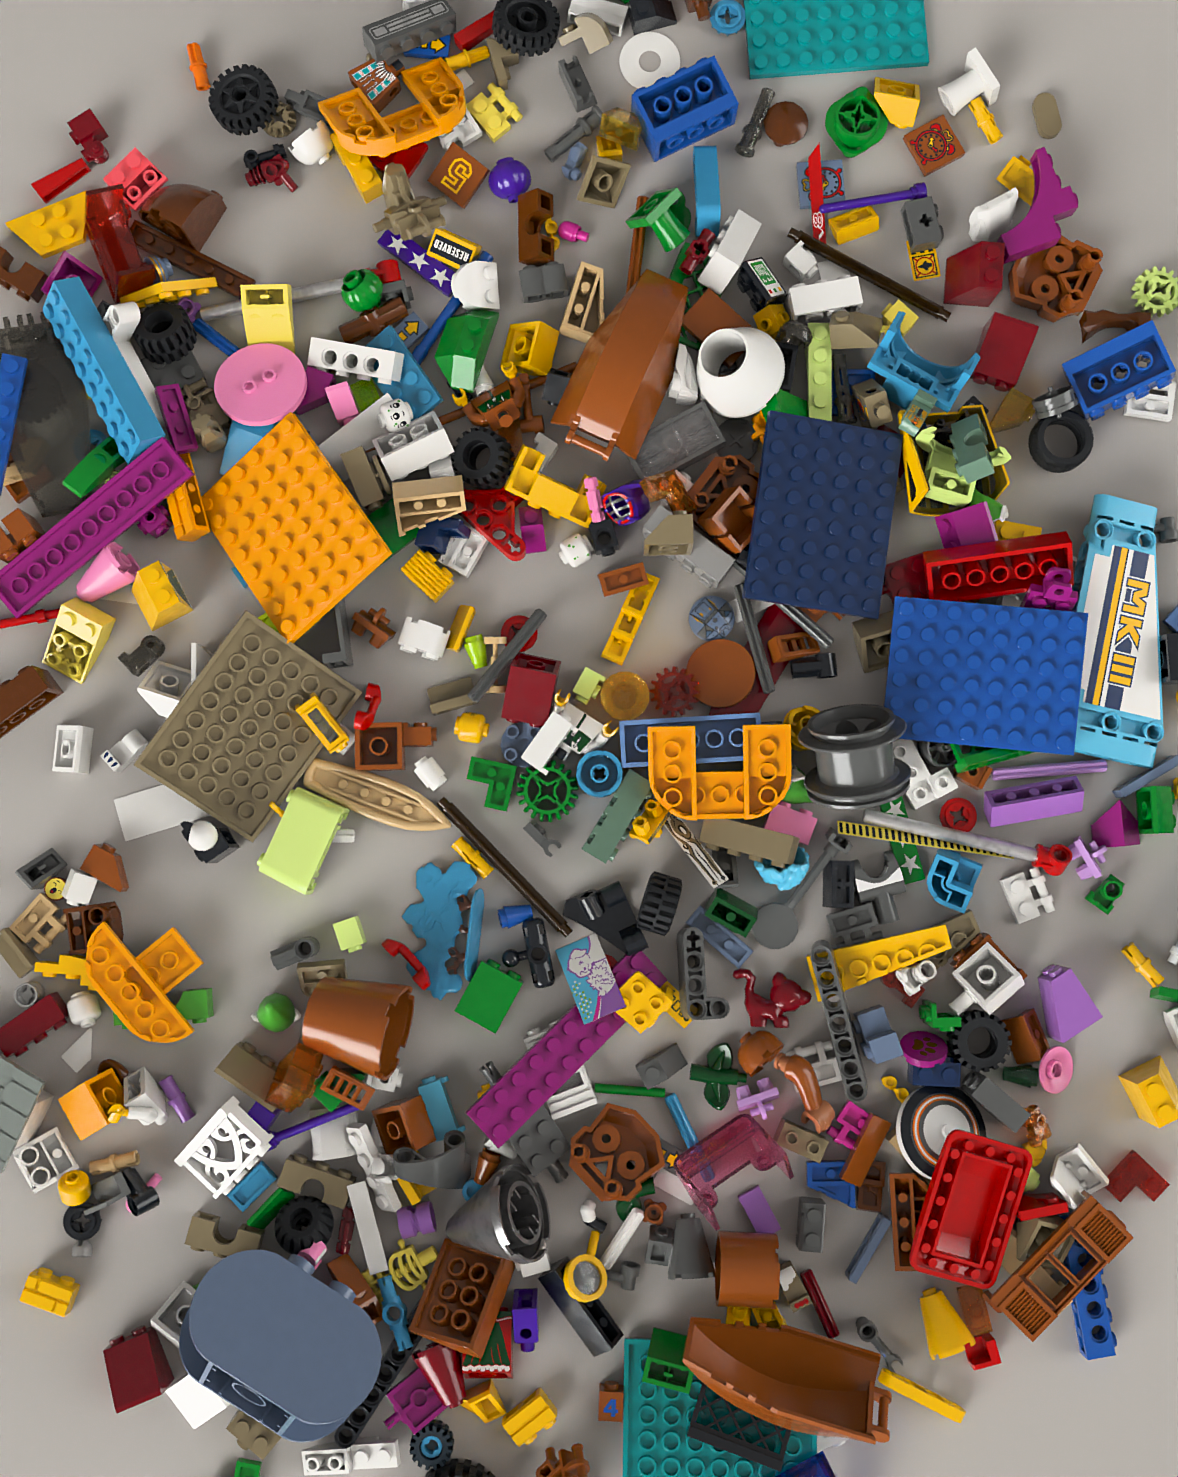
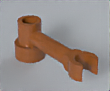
M518 374L526 393L523 403L524 419L520 420L521 433H545L543 415L533 416L529 374Z

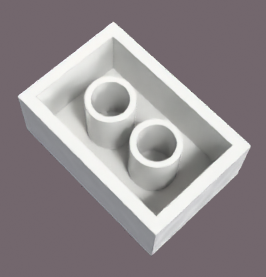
M843 275L833 281L821 279L811 285L799 283L792 286L784 303L792 328L807 327L808 323H830L832 312L841 310L859 312L863 299L858 276Z
M434 411L411 421L410 426L394 433L388 432L372 440L391 481L401 480L415 470H422L430 463L445 459L455 452Z

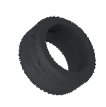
M1072 410L1061 413V418H1057V415L1041 418L1030 432L1028 440L1030 455L1037 462V465L1046 471L1053 473L1071 471L1084 462L1091 453L1094 442L1092 428L1082 415ZM1063 425L1074 433L1077 440V451L1073 457L1060 458L1053 455L1047 449L1044 442V432L1048 426Z

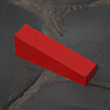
M494 10L454 34L455 44L461 52H463V49H466V51L471 50L493 34L492 20Z
M80 158L35 181L31 185L47 204L88 174L91 169Z

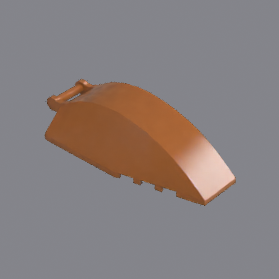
M646 269L589 338L550 422L571 427L566 436L565 443L569 445L573 443L596 453L607 462L614 447L619 448L633 460H636L673 378L689 287ZM577 430L608 443L607 448L577 435Z
M690 1318L682 1362L699 1380L726 1401L762 1420L796 1432L816 1436L849 1438L874 1445L876 1441L885 1443L890 1440V1431L887 1427L888 1408L892 1401V1394L888 1390L875 1387L881 1354L788 1325H781L780 1328H769L766 1326V1323H758L757 1326L744 1325L743 1321H736L735 1324L721 1323V1319ZM874 1401L879 1403L877 1425L872 1424Z

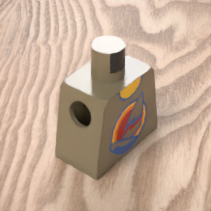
M873 378L851 386L861 427L872 429L893 421L887 393Z

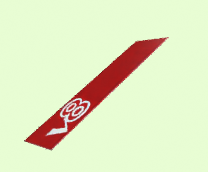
M819 142L808 157L813 237L826 244L825 217L819 211L820 205L824 204Z

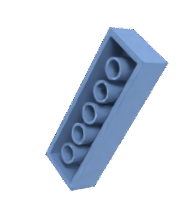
M760 713L619 721L622 768L648 766V726L695 725L696 764L743 761V724H761Z

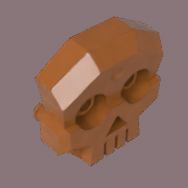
M1061 235L1055 246L1014 261L1008 273L1011 301L1021 307L1036 310L1039 317L1053 323L1067 316L1080 315L1084 311L1103 270L1099 262L1103 258V252L1099 248H1093L1079 240L1071 242ZM1055 258H1060L1062 263H1058ZM1041 287L1046 288L1047 293H1043Z
M741 454L714 457L687 493L690 511L693 514V524L706 532L697 520L720 495L711 494L718 483L720 484L721 491L725 488L739 485L741 487L747 486L749 488L747 495L752 499V502L749 505L738 506V508L755 505L759 473L754 471L755 465Z
M607 1103L590 1127L584 1125L571 1138L569 1166L601 1202L613 1200L630 1202L643 1189L642 1183L666 1166L660 1136L633 1109ZM604 1135H610L611 1140L609 1143L602 1141ZM629 1161L635 1162L633 1170L627 1169ZM608 1163L606 1177L595 1165Z

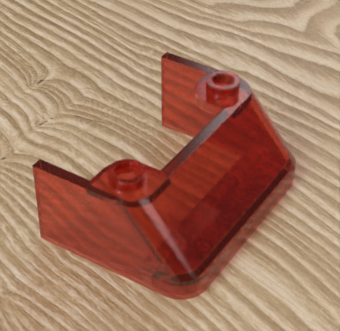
M123 184L89 190L85 193V228L115 304L117 302L121 303L120 298L152 286L153 281L156 280L154 264L148 265L147 262L142 261L129 228V218H132L129 205L124 204Z

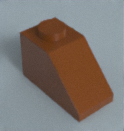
M103 843V845L94 844L80 869L117 891L126 892L129 885L121 855L115 853L116 848L107 843Z

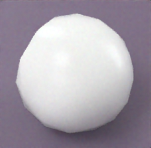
M208 821L194 823L189 834V844L192 848L198 851H206L213 848L218 840V832L214 825Z

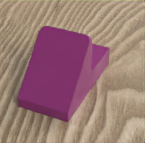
M531 506L518 507L521 536L526 545V554L546 552L541 507L539 510Z

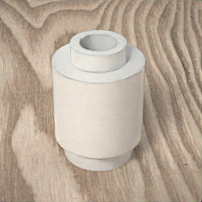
M424 756L415 763L417 768L414 772L427 788L430 787L432 791H435L447 781L444 776L445 772L433 757L428 759Z

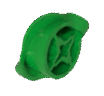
M864 86L856 88L840 100L834 102L829 107L825 117L827 133L847 158H854L878 143L884 137L888 126L886 115L869 89Z

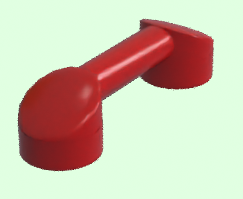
M368 683L365 701H369L370 705L367 712L357 710L354 719V729L366 730L373 723L381 703V690L378 684Z
M386 939L381 944L393 957L400 953L416 970L417 973L412 976V979L421 989L425 991L430 986V976L426 967L406 945L392 939Z

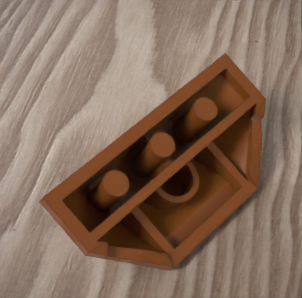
M913 1172L889 1173L895 1271H917L910 1265L909 1257L929 1186Z

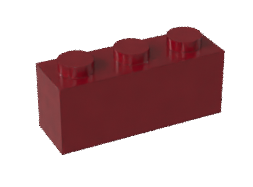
M59 993L48 994L0 1028V1050L6 1058L13 1055L17 1058L29 1050L28 1045L33 1042L35 1044L40 1043L48 1037L47 1032L53 1028L56 1031L68 1023L66 1020L69 1018L67 1005Z

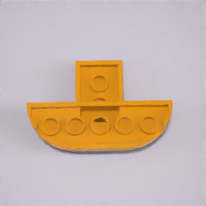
M105 921L102 922L88 941L85 968L95 990L122 1023L134 1035L149 1042L171 1043L181 1040L195 1031L166 996L168 992L204 964L178 930L172 927L135 958Z

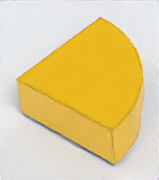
M1044 1136L1022 1144L1023 1148L1032 1155V1168L1041 1163L1047 1150V1140Z

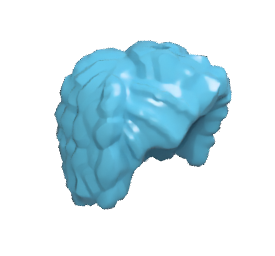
M798 846L794 864H785V868L771 865V860L764 858L762 863L754 861L753 865L759 871L765 883L776 884L781 891L790 890L792 887L799 885L803 878H805L809 868L810 856L807 852H804V848Z

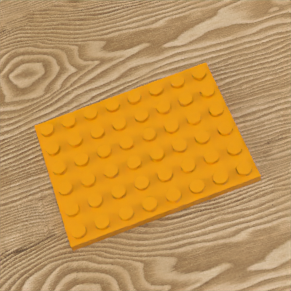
M289 412L202 496L210 529L279 633L287 639V643L296 642L393 554L307 430L292 412Z

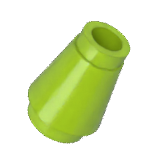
M482 634L464 638L465 644L463 645L474 665V669L488 666L486 644H484Z

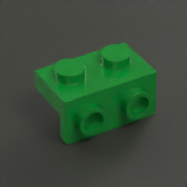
M922 999V1005H919V1017L923 1019V1023L932 1028L940 1029V1031H954V1027H962L960 1016L951 1012L937 1013L935 1002Z

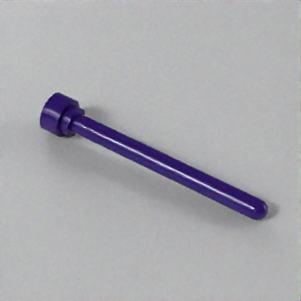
M924 182L916 183L909 190L822 204L819 207V211L824 214L907 199L916 200L927 197V187Z
M346 1104L334 1109L332 1112H326L279 1132L269 1130L267 1133H272L274 1137L268 1142L271 1145L268 1151L275 1149L282 1140L360 1109Z

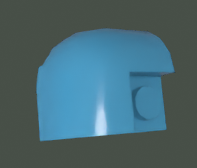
M938 849L927 877V886L930 894L941 905L964 914L983 864L960 856L959 852Z

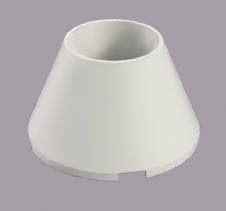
M751 327L720 329L710 334L700 347L696 365L698 395L701 400L714 413L728 418L747 417L762 410L767 406L766 403L773 395H777L784 379L785 362L779 345L767 333ZM739 351H746L745 360L736 372L725 377H718L720 366L729 355Z

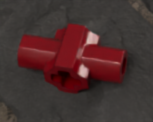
M704 228L698 239L693 240L685 252L686 257L679 267L684 274L691 276L697 265L701 264L709 254L710 250L708 248L716 237L709 229ZM696 249L700 251L699 255L695 253Z

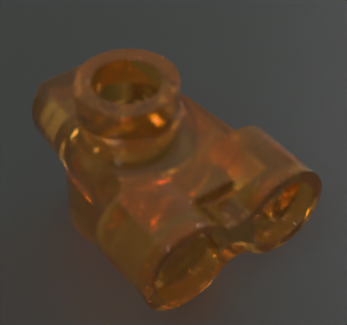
M1029 1105L1024 1109L1031 1116L1022 1127L1027 1129V1139L1030 1147L1036 1148L1042 1145L1044 1139L1051 1137L1052 1133L1049 1124L1046 1123V1116L1041 1114L1037 1105Z

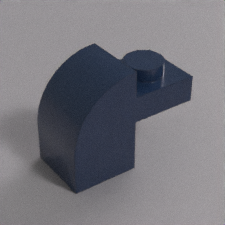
M448 517L441 521L436 519L426 523V527L418 530L414 544L424 552L428 551L431 554L445 555L450 538L469 539L471 530L458 518Z

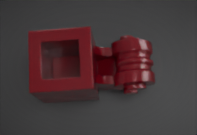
M89 108L67 122L72 130L69 132V135L76 145L81 143L84 148L81 153L87 162L105 163L109 158V153L101 141L109 136L92 110Z

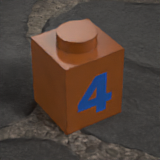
M605 1381V1384L599 1383L598 1421L622 1422L624 1394L622 1384L616 1381Z

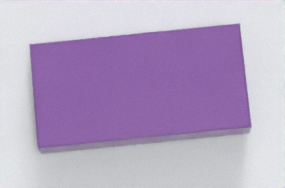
M758 1185L738 1195L757 1233H775L781 1229Z

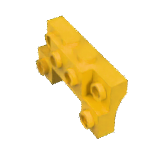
M523 444L504 486L505 490L528 500L527 504L539 510L540 507L549 510V515L560 519L562 516L588 529L592 521L590 515L592 510H589L586 495L588 489H585L584 479L591 476L584 473L577 490L538 472L545 455ZM598 480L599 486L596 487L600 490V495L602 496L607 485Z

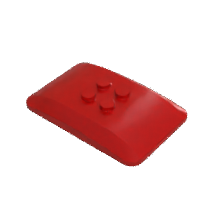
M955 1129L951 1131L946 1137L924 1199L911 1247L910 1265L918 1272L981 1289L991 1288L997 1280L1033 1161L1031 1153L1024 1148L964 1130Z

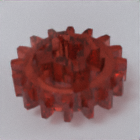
M673 666L672 672L668 668H664V675L657 673L658 681H651L655 688L650 689L649 692L654 693L655 697L650 700L651 702L658 703L655 707L656 710L663 708V715H667L669 711H671L672 717L677 716V711H679L681 716L686 715L685 709L692 711L691 703H698L694 696L695 694H700L699 690H695V686L699 682H692L694 674L686 675L687 669L682 668L680 672H678V667ZM676 676L672 682H664L667 678ZM685 682L687 683V685H688V687H689V693L686 692V689H685V686H684ZM671 688H676L679 695L673 696V693L670 691ZM660 691H662L664 694V701L661 698ZM677 701H685L683 705L674 707Z

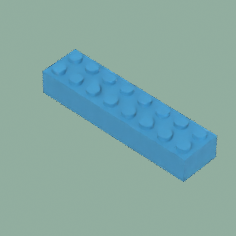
M80 277L53 281L43 306L44 316L49 319L55 336L60 339L64 346L65 354L71 359L77 376L83 381L87 395L92 398L98 415L103 418L109 435L115 440L119 454L124 457L129 465L161 437H165L166 434Z

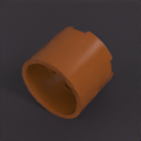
M718 1231L715 1250V1300L717 1307L776 1309L774 1300L779 1298L780 1263L778 1253H776V1249H779V1241L776 1233Z

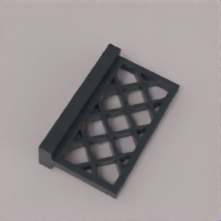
M702 1382L686 1435L781 1472L791 1430L783 1427L778 1429L777 1425L773 1424L776 1431L763 1437L757 1425L762 1419L755 1420L752 1414L749 1415L753 1422L740 1428L734 1414L742 1409L738 1408L732 1411L728 1402L722 1397L709 1403L705 1395L707 1386ZM704 1398L706 1405L701 1407V1403ZM723 1399L729 1413L716 1419L711 1405ZM708 1407L714 1421L707 1425L697 1423L699 1411ZM731 1416L737 1430L730 1434L723 1433L718 1422ZM716 1424L718 1430L710 1427ZM754 1425L760 1439L749 1443L745 1440L742 1431ZM783 1430H785L784 1437H782L780 1433ZM739 1433L742 1440L734 1437V1435ZM778 1434L782 1442L779 1454L770 1451L765 1442L766 1439ZM762 1442L765 1448L757 1446V1444Z

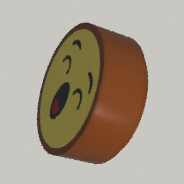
M62 877L49 879L44 886L45 895L54 901L65 899L61 894L66 879Z

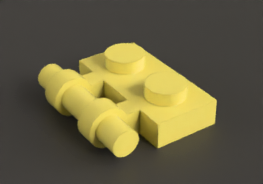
M492 82L487 87L492 95L487 98L481 92L466 104V108L475 122L495 143L511 129L508 120L512 117L516 122H519L523 115L518 111V106L508 100L505 96V91ZM498 102L505 109L501 113L495 108Z

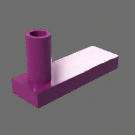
M179 383L156 386L154 391L172 447L178 454L196 452L199 447Z

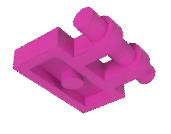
M847 1099L835 1118L842 1126L840 1129H836L831 1125L826 1133L833 1137V1141L837 1144H843L852 1150L855 1141L846 1135L850 1130L859 1135L869 1113Z

